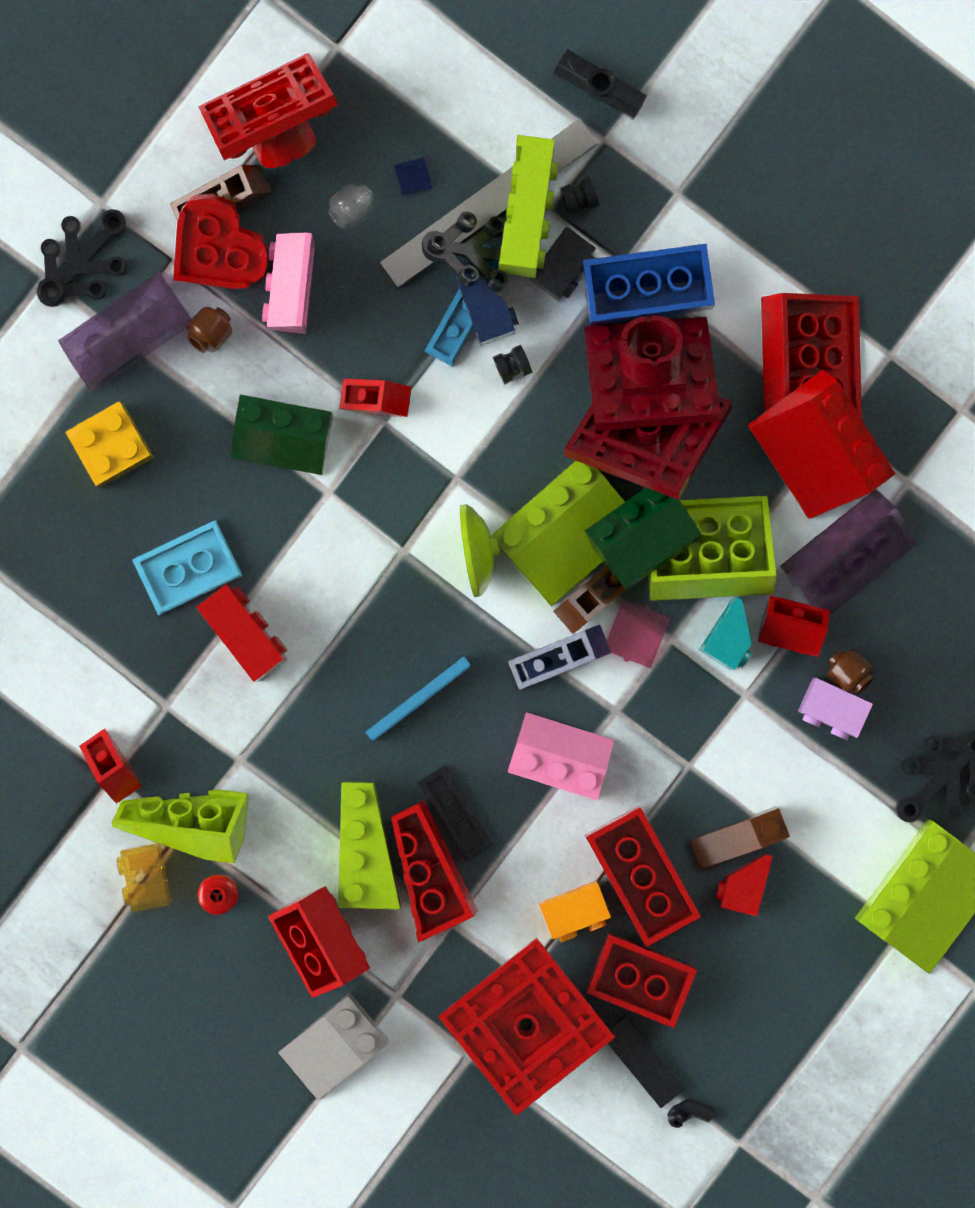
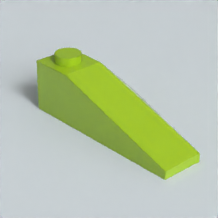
M218 789L209 790L208 795L190 797V793L179 794L177 799L162 800L159 796L122 800L111 824L116 829L205 860L235 864L244 842L249 796L248 793Z

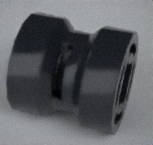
M589 177L580 180L575 186L566 185L560 187V193L570 217L579 214L581 209H593L599 206L595 189Z
M521 344L513 347L510 353H500L492 357L504 385L513 382L516 376H526L533 373ZM510 358H513V361H514V363H515V365H516L517 370H515L514 365H513V363H512V361H511Z

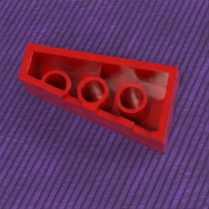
M422 800L394 814L391 819L419 943L474 917L478 910L425 801Z

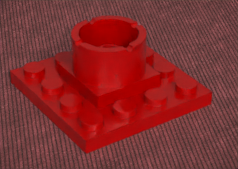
M307 53L198 107L224 161L229 158H239L247 152V149L253 147L262 166L277 168L291 163L292 159H300L313 149L316 144V136L309 123V119L329 114L332 108L338 106V103L312 57Z
M537 937L438 1015L442 1023L516 1116L615 1038L614 1034ZM523 1019H530L532 1025L528 1028L522 1027L520 1023Z

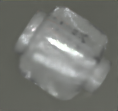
M347 183L329 199L330 209L328 213L331 219L343 229L346 227L350 229L359 227L374 213L373 193L365 185L358 186L355 183Z

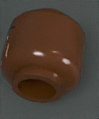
M203 307L186 326L187 340L195 349L202 353L206 351L216 352L232 335V327L229 323L231 320L230 316L219 307L216 309Z
M851 649L845 653L839 650L828 661V664L831 666L828 671V679L837 688L850 694L855 693L858 696L874 680L872 676L873 666L856 650Z

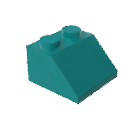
M738 597L731 598L699 648L700 652L728 670H735L737 667L743 668L752 654L748 650L752 643L741 599Z

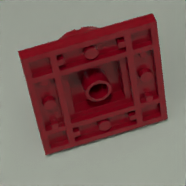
M652 315L651 317L643 316L636 318L629 323L584 326L595 431L721 421L707 317L668 319Z
M719 396L721 421L605 431H595L593 408L591 405L564 448V455L570 459L679 500L732 410V401Z

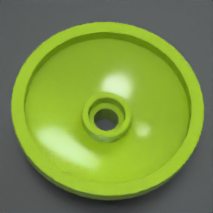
M468 504L460 505V526L467 573L473 596L481 597L493 576L494 557L500 556L497 537L491 538L485 520L474 508Z

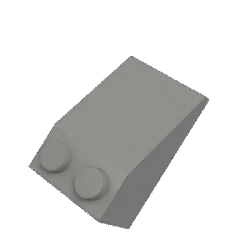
M349 992L278 1053L316 1099L319 1100L385 1048L389 1043V1039Z

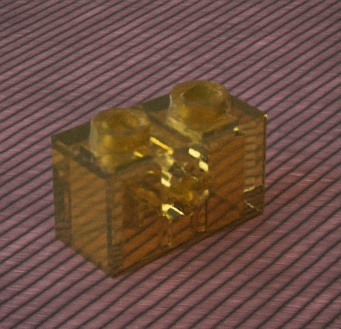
M153 843L121 850V856L117 857V867L119 875L125 876L126 887L122 888L125 906L130 905L131 912L171 904L161 844ZM140 869L143 870L144 874H149L150 879L145 882V886H143L142 881H136L135 878L140 874Z

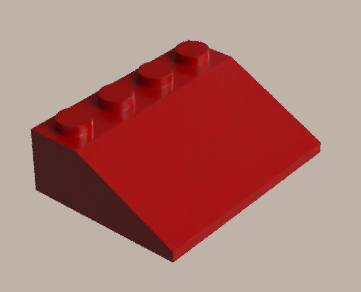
M778 293L761 297L764 413L821 370H824L838 380L862 419L859 296Z
M821 370L747 425L808 519L871 493L895 475L894 470L838 380L824 370Z

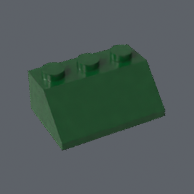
M240 394L234 422L231 458L322 475L334 415L330 411Z
M649 488L643 489L585 530L594 551L626 590L703 537L680 500Z

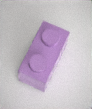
M813 678L798 712L804 714L803 721L816 727H820L821 723L832 727L831 734L848 740L849 736L858 738L873 704L818 678Z

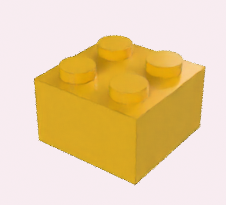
M120 401L65 432L95 486L99 488L106 486L154 458L125 405Z

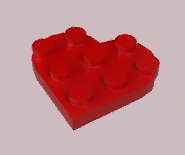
M214 194L193 195L181 209L177 222L173 281L233 289L248 288L250 284L257 282L265 274L269 261L265 239L260 233L240 226L239 214L233 201Z

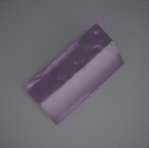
M159 271L60 338L58 342L87 388L94 392L185 330L192 318Z
M875 489L781 564L780 568L808 605L830 610L831 614L912 549L917 542L897 508Z

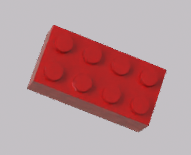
M639 805L585 834L587 841L646 947L701 917Z

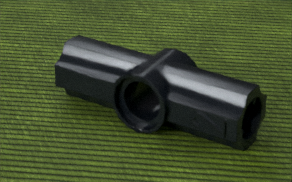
M569 49L563 54L554 70L555 75L585 91L593 100L602 101L634 120L647 98L646 94L613 76L612 72L608 69L599 68ZM597 78H603L608 82L609 87L604 91H598L593 87L592 82Z

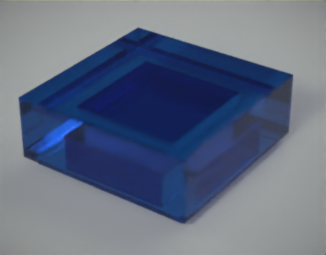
M424 157L394 165L402 196L432 188Z

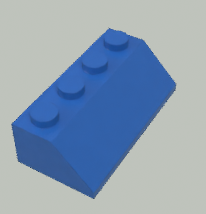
M707 243L583 260L590 326L632 321L643 316H669L712 310L715 306Z

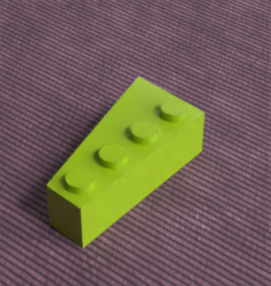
M517 134L516 160L513 161L511 192H509L507 220L504 225L499 270L506 274L536 278L537 268L543 269L546 250H540L541 239H548L550 221L544 220L546 209L552 210L554 191H549L550 180L556 181L559 164V162L553 161L554 139Z
M342 782L338 908L401 909L400 897L374 782Z

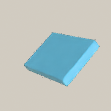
M217 520L132 559L159 616L243 576Z

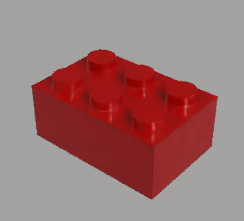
M224 585L196 608L252 681L259 682L287 660L284 653L288 650L277 636L271 638L265 629L269 625L258 611L252 613L246 606L250 600L241 588Z
M326 886L294 900L268 916L312 998L341 987L370 969L364 951L359 948L351 933L349 924L342 917L336 906L335 898L329 893Z
M608 932L586 986V992L674 1028L697 969L691 964Z

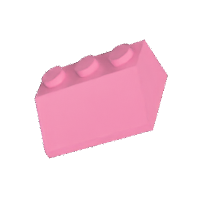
M312 233L276 234V242H270L269 260L274 261L273 272L267 273L265 287L266 291H270L269 304L264 303L262 322H267L269 330L306 334L315 240Z
M526 712L508 773L598 800L614 740Z

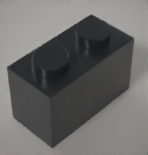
M566 226L545 254L543 269L537 268L536 278L529 277V280L558 302L563 295L569 298L579 284L575 279L581 271L584 272L583 260L595 259L593 255L596 247Z

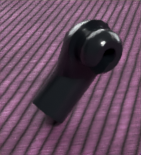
M686 1099L671 1107L667 1114L668 1123L674 1128H680L684 1122L693 1117L709 1123L714 1108L691 1099Z

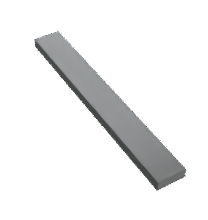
M580 118L551 138L555 140L553 161L559 162L557 174L598 145V142ZM513 167L380 262L398 289L435 263L427 259L422 252V239L428 232H445L456 223L462 212L468 211L476 216L477 224L471 232H463L453 241L462 243L482 229L491 217L500 216L507 210ZM463 220L465 224L470 225L467 220Z

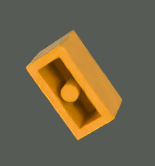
M597 881L539 902L552 940L559 938L560 942L578 936L576 931L588 927L589 931L607 925L605 920L611 918Z

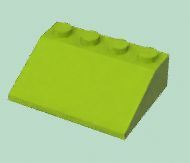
M575 461L491 535V538H498L499 548L552 607L603 562L592 548L585 530L625 503V501L598 469Z
M768 496L680 500L703 537L648 575L650 601L774 594L777 575Z
M927 819L854 919L930 974L975 914V853L934 821Z

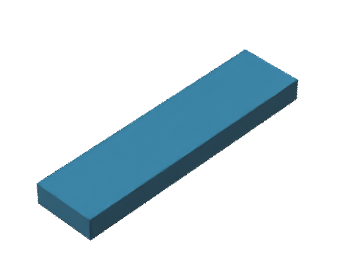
M487 244L483 245V247L492 248ZM485 260L493 270H499V262ZM479 274V277L487 284V281ZM494 278V280H495L497 283L500 282L499 279ZM460 289L425 349L427 354L451 367L474 328Z
M462 657L365 733L371 740L375 741L469 669L471 664L465 657Z

